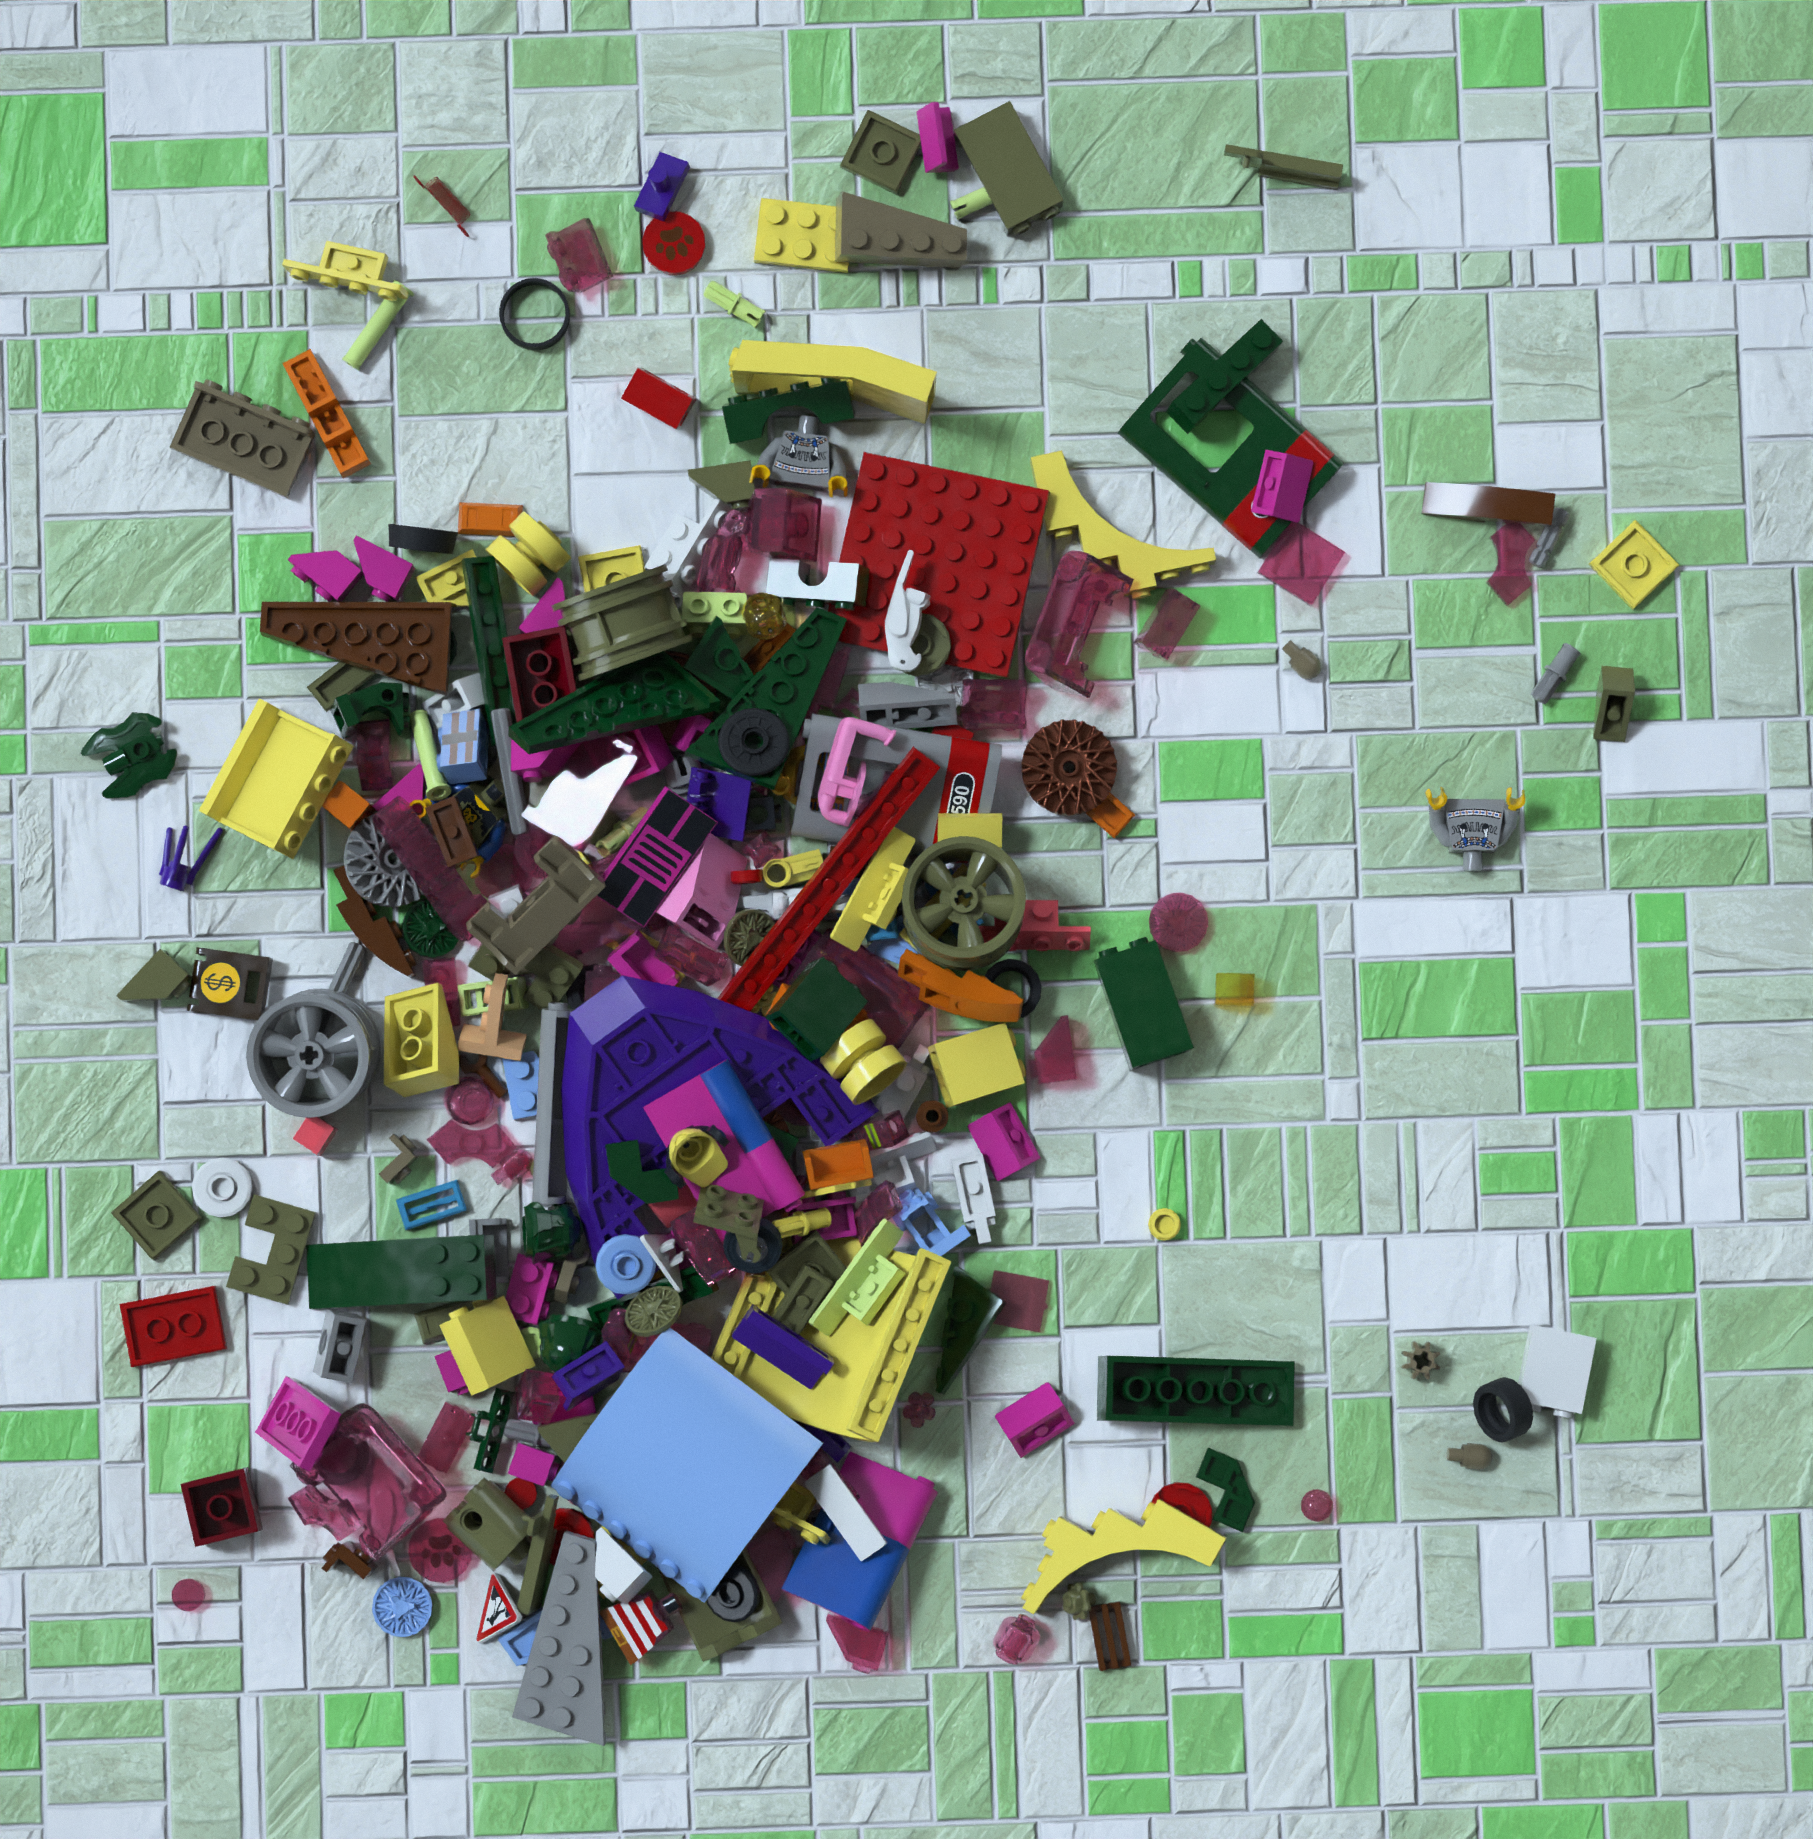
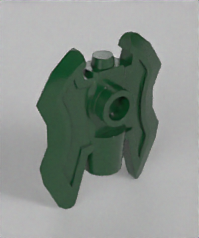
M132 712L123 723L115 727L99 729L82 748V756L114 750V752L102 758L103 764L111 776L124 771L102 792L103 797H131L136 795L143 785L152 780L167 779L175 766L177 750L170 749L167 750L166 754H163L162 745L165 744L164 738L161 734L157 735L151 730L162 725L160 718L148 713Z

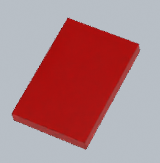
M216 1286L120 1304L131 1367L227 1349Z

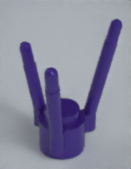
M185 825L182 828L173 861L170 860L173 829L168 827L166 830L162 866L159 875L162 876L159 884L183 892L186 884L192 886L197 872L223 832L221 827L215 831L189 873L187 872L189 866L180 863L189 827Z

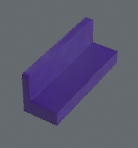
M754 1304L751 1305L732 1333L733 1339L809 1389H812L822 1373L827 1374L834 1364L832 1356Z

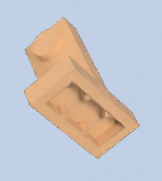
M495 973L492 985L486 984L483 1003L489 1004L488 1012H483L480 1026L463 1025L458 1041V1051L521 1061L527 1034L502 1030L508 975Z

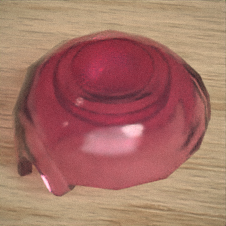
M464 1076L459 1078V1084L448 1086L445 1089L443 1104L450 1118L461 1124L474 1125L484 1122L493 1110L494 1096L490 1087L485 1082L472 1076Z

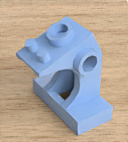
M918 1187L913 1190H906L891 1205L896 1212L891 1217L899 1229L902 1231L908 1229L920 1248L939 1256L944 1255L971 1236L964 1225L950 1234L934 1211L939 1206L929 1191L922 1194ZM927 1212L937 1228L921 1238L911 1222Z

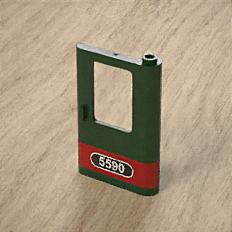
M1192 338L1180 352L1184 355L1183 358L1118 431V434L1260 559L1291 523L1288 520L1251 512L1265 450L1288 453L1313 461L1303 509L1339 471L1344 462L1246 377L1224 400L1252 423L1253 431L1217 472L1212 473L1208 471L1150 418L1153 410L1187 372H1193L1199 377L1222 356L1203 338H1200L1198 341Z

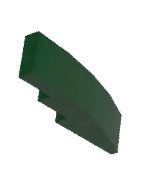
M707 1260L680 1270L683 1291L678 1294L682 1299V1306L719 1290ZM666 1276L649 1282L639 1292L624 1295L618 1300L614 1296L588 1307L587 1310L592 1321L600 1325V1331L606 1336L626 1328L624 1326L626 1310L630 1302L638 1294L656 1286H669L671 1288L673 1286Z

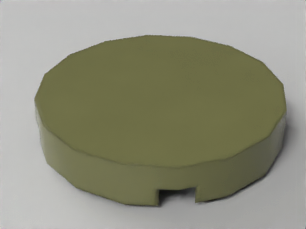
M922 613L920 630L911 646L916 655L918 653L921 654V662L917 669L904 673L915 677L930 676L940 670L947 662L952 648L950 634L945 625L933 615Z

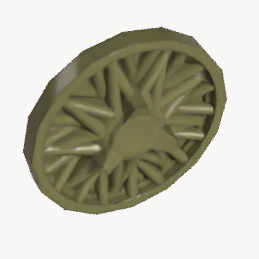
M745 909L735 914L728 922L724 932L723 945L726 955L734 964L743 966L775 925L772 918L761 910Z
M669 1286L648 1288L630 1302L625 1313V1322L629 1330L637 1336L649 1337L660 1334L669 1329L679 1318L682 1312V1299L678 1292Z

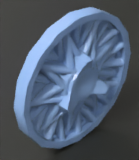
M623 1234L615 1236L603 1244L597 1253L595 1266L598 1278L606 1288L614 1293L628 1295L639 1292L649 1284L655 1273L656 1262L638 1236Z
M399 1576L386 1581L378 1588L373 1598L372 1612L375 1622L384 1632L392 1636L408 1637L417 1634L427 1625L432 1615L433 1603L429 1591L421 1582L412 1577Z

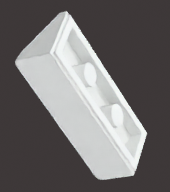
M831 1463L804 1482L860 1561H863L887 1544L883 1535Z

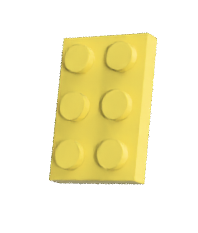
M761 198L754 263L848 273L849 262H835L836 206Z

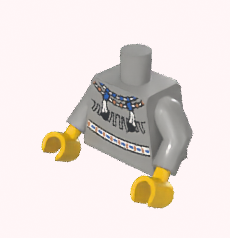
M808 415L800 416L798 432L784 431L782 437L773 439L761 453L757 465L751 470L749 479L751 484L755 478L763 479V488L768 486L770 480V484L829 492V497H833V491L837 489L844 492V497L848 495L846 466L839 450L835 445L829 443V437L817 435L819 418Z
M1440 787V796L1432 798L1430 789H1427L1425 794L1430 804V828L1441 845L1448 847L1450 853H1463V871H1482V853H1494L1497 851V847L1505 845L1516 828L1520 808L1525 804V791L1522 790L1521 797L1514 799L1511 797L1512 787L1506 790L1507 804H1505V799H1447L1443 787Z

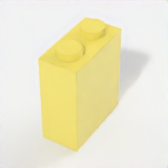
M1006 1022L927 1047L946 1109L1015 1088L1025 1083L1023 1077H1026V1070L1022 1060L1017 1059L1014 1050L1016 1046L1015 1035L1011 1028H1007Z
M504 1295L494 1300H477L472 1302L474 1309L468 1311L467 1306L449 1313L451 1320L439 1325L471 1396L536 1366Z

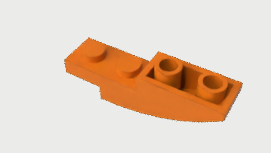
M908 949L900 957L898 976L920 988L919 1000L946 1012L982 1021L1018 1022L1021 1018L1024 999L1018 997L1013 991L1005 990L992 983L987 977L977 975L968 970L960 978L953 971L943 969L930 962L923 955L916 954Z

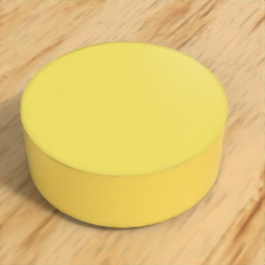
M1167 1208L1158 1209L1153 1212L1148 1221V1228L1152 1236L1163 1241L1174 1238L1181 1226L1179 1216L1173 1210Z

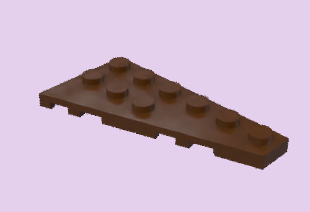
M262 602L260 633L262 636L448 696L453 616L451 602Z

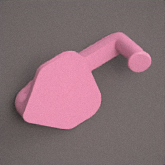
M845 717L838 724L818 790V803L823 817L834 824L845 827L849 826L856 811L866 777V762L860 761L855 778L844 775L856 733L884 742V746H888L896 735L895 729L890 730L882 725L854 717ZM836 795L849 799L846 812L833 808Z

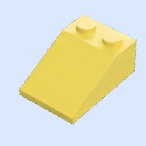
M438 982L385 996L384 1085L403 1097H409L459 1084V1052L442 984Z

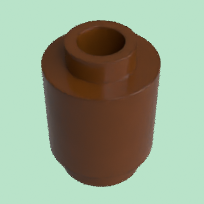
M926 1101L917 1110V1124L924 1132H940L947 1124L948 1111L938 1101ZM934 1110L938 1113L939 1118L936 1122L932 1123L926 1119L928 1111Z

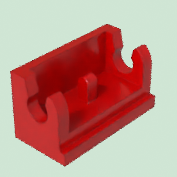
M644 368L636 369L621 397L626 402L675 429L682 426L697 400L696 397Z

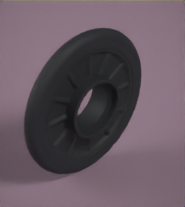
M748 708L736 712L725 721L719 733V750L724 761L735 771L750 776L764 775L775 770L784 761L789 749V735L783 722L773 713L759 708ZM753 734L758 735L762 738L763 745L758 749H750L745 744L746 737Z

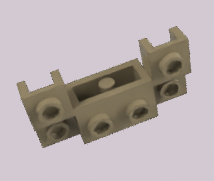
M557 834L533 856L535 863L548 876L507 917L488 901L466 923L468 932L486 946L514 975L522 970L544 947L551 946L558 938L559 932L567 924H573L580 917L581 910L606 887L604 879L581 860L579 853Z

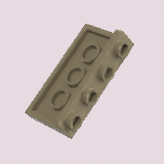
M205 379L204 383L195 381L193 386L195 390L170 448L288 498L315 437L314 432L309 429L310 423L295 416L291 420L280 416V410L267 404H263L262 408L250 404L252 399L241 393L234 392L233 396L221 391L223 387L207 379Z

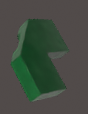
M637 1139L605 1144L609 1176L646 1204L679 1199L677 1185H674L664 1173L667 1168L642 1171Z
M1207 1448L1195 1477L1224 1489L1213 1520L1243 1532L1255 1501L1238 1460Z

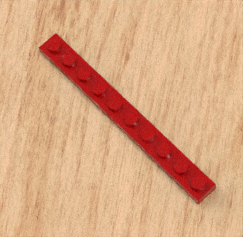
M914 746L717 999L747 1011L753 1009L940 769L937 763Z

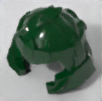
M531 1202L524 1207L525 1216L522 1217L523 1249L525 1257L532 1259L533 1265L553 1256L565 1257L574 1250L575 1244L580 1242L581 1235H583V1224L568 1205L553 1204L548 1207V1210H545L539 1202Z
M551 1314L547 1320L538 1324L539 1339L541 1340L540 1355L544 1364L554 1373L604 1343L606 1336L600 1331L598 1323L574 1316Z

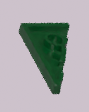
M715 616L683 665V668L732 701L754 677V674L747 662H744L737 645L733 643L727 633L721 618Z

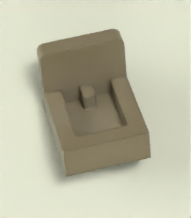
M393 1134L389 1139L399 1148L401 1153L379 1173L387 1184H391L393 1181L399 1184L412 1172L409 1166L418 1158L413 1153L417 1147L404 1134L400 1138Z

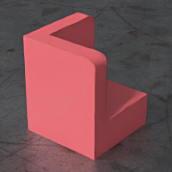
M320 1117L306 1118L293 1139L311 1150L314 1154L322 1156L338 1129Z

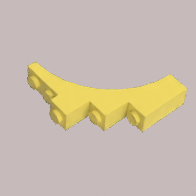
M1062 451L1031 457L1030 465L1035 488L1050 491L1043 521L1046 536L1053 534L1054 539L1064 538L1073 535L1072 530L1077 529L1085 566L1093 565V569H1100L1111 566V561L1116 560L1124 596L1132 595L1133 600L1151 596L1150 591L1155 590L1157 586L1155 577L1160 576L1161 581L1179 577V572L1190 569L1192 574L1203 573L1210 570V565L1215 564L1214 547L1195 550L1161 548L1140 542L1114 528L1100 517L1082 497L1069 474Z
M1158 1499L1156 1504L1152 1502L1148 1504L1141 1519L1146 1521L1143 1526L1112 1508H1108L1106 1513L1100 1510L1091 1526L1096 1530L1094 1534L1089 1533L1062 1516L1058 1517L1057 1521L1051 1519L1042 1536L1046 1538L1043 1545L1054 1552L1052 1556L1046 1554L1041 1561L1037 1571L1042 1574L1036 1584L1030 1582L1025 1589L1021 1599L1026 1602L1022 1608L1032 1614H1036L1049 1594L1070 1574L1089 1562L1112 1553L1136 1549L1163 1550L1190 1557L1210 1567L1218 1556L1227 1537L1161 1499Z

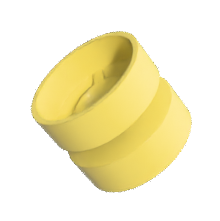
M523 511L509 525L511 532L518 542L513 544L505 537L499 535L485 551L489 556L495 557L496 563L520 587L534 597L548 582L538 568L539 565L543 564L551 571L557 573L571 557L560 545L562 543L561 540L540 520L536 522Z
M873 1019L862 1021L845 1031L827 1053L820 1058V1063L833 1079L846 1076L840 1088L854 1105L862 1104L881 1093L901 1075L907 1066L906 1060L894 1045L882 1047L886 1041V1035Z

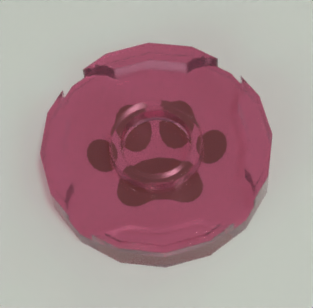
M435 1518L424 1522L415 1530L409 1541L408 1554L413 1568L421 1576L432 1582L444 1583L456 1579L467 1570L473 1556V1552L446 1528L447 1525L443 1522L445 1518Z

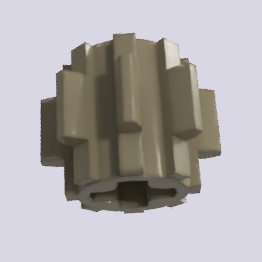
M1413 1341L1411 1342V1352H1401L1403 1356L1407 1357V1363L1403 1364L1401 1368H1410L1412 1370V1379H1415L1419 1373H1422L1424 1378L1428 1380L1430 1379L1429 1370L1440 1369L1437 1364H1434V1358H1437L1440 1352L1431 1353L1429 1351L1430 1342H1426L1420 1348ZM1424 1352V1358L1428 1360V1365L1420 1366L1417 1369V1362L1413 1360V1357Z

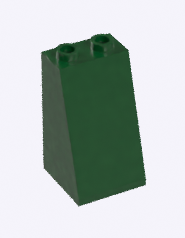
M1147 937L1129 942L1130 948L1118 952L1117 947L1099 952L1100 958L1094 960L1129 1071L1189 1052L1194 1048L1156 940L1148 942Z

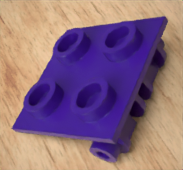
M691 767L687 801L718 822L711 831V834L722 838L744 841L752 782L732 774Z

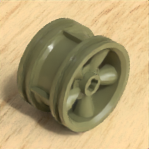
M667 565L638 573L551 605L553 612L558 610L561 612L562 619L557 620L558 626H566L567 637L575 659L572 660V665L579 664L582 670L581 674L576 675L578 681L693 641L692 635L685 636L682 627L688 624L686 619L681 620L670 589V587L674 586L672 580L665 581L663 573L668 571Z
M958 836L941 840L924 850L912 863L906 875L902 892V917L906 933L917 951L938 966L958 971L976 970L988 966L1010 950L1020 933L1026 903L1024 881L1020 870L1012 858L1000 847L989 841L969 836ZM969 861L967 877L960 876L953 879L945 864ZM995 872L1005 883L1010 894L987 896L986 889L982 884ZM923 881L941 890L940 904H933L915 910V896ZM959 895H963L965 899L971 898L969 900V907L965 908L963 904H956ZM984 913L1008 922L996 937L984 943L976 923ZM947 918L959 924L957 947L944 944L930 935Z

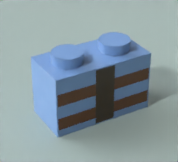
M474 709L443 714L442 727L438 729L441 753L437 754L436 761L439 772L444 773L449 784L487 779L489 728L481 710Z

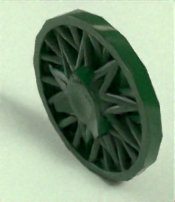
M435 898L423 899L412 905L405 914L402 924L404 940L410 949L420 956L429 958L444 956L453 950L460 940L462 930L460 916L454 907L444 900Z

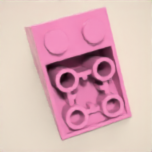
M710 833L655 912L696 940L717 950L724 939V932L728 922L735 916L742 884L731 883L730 871L745 870L748 859Z

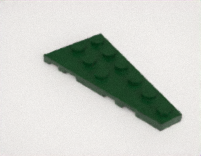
M817 607L792 634L788 642L770 658L766 666L761 671H758L732 699L721 715L714 722L710 723L698 740L687 748L685 756L775 790L845 628L847 619ZM748 708L767 710L776 715L785 725L789 735V749L784 761L775 770L764 775L750 776L735 771L724 761L719 750V733L725 721L738 711ZM753 734L746 737L745 744L750 749H758L763 745V740L760 736Z
M662 651L620 666L509 726L508 736L530 755L720 710L721 701L671 656Z

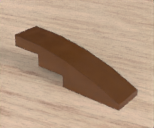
M1425 482L1421 514L1485 522L1486 520L1516 525L1524 523L1550 527L1552 525L1556 494L1492 486Z

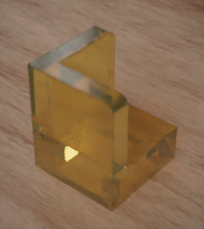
M1217 973L1213 1006L1252 1008L1254 1006L1255 974Z

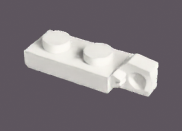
M920 1044L912 1058L904 1055L903 1058L907 1062L906 1068L891 1085L883 1090L875 1104L879 1111L870 1118L895 1132L898 1131L928 1077L927 1074L930 1068L924 1065L929 1056L927 1047Z
M983 1153L952 1159V1168L967 1230L975 1229L978 1245L990 1243L991 1237L988 1226L996 1224L994 1218L996 1214Z

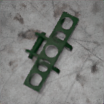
M496 1387L489 1412L478 1410L477 1414L471 1413V1416L475 1417L471 1432H466L465 1435L471 1436V1441L480 1443L473 1469L493 1474L515 1392ZM481 1419L490 1421L486 1436L477 1434ZM498 1425L499 1433L494 1437L492 1430Z

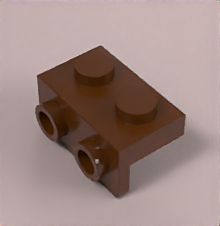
M347 1541L342 1545L338 1542L328 1550L322 1558L326 1563L321 1569L327 1573L333 1570L342 1560L362 1579H365L375 1571L378 1565L373 1562L376 1556L363 1545L356 1547L352 1542Z

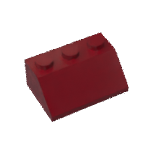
M565 625L502 638L517 722L577 690Z

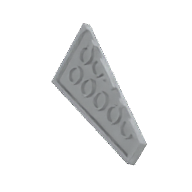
M566 1530L563 1534L512 1717L605 1746V1702H603L602 1685L604 1681L599 1619L600 1600L598 1597V1579L595 1577L596 1539Z

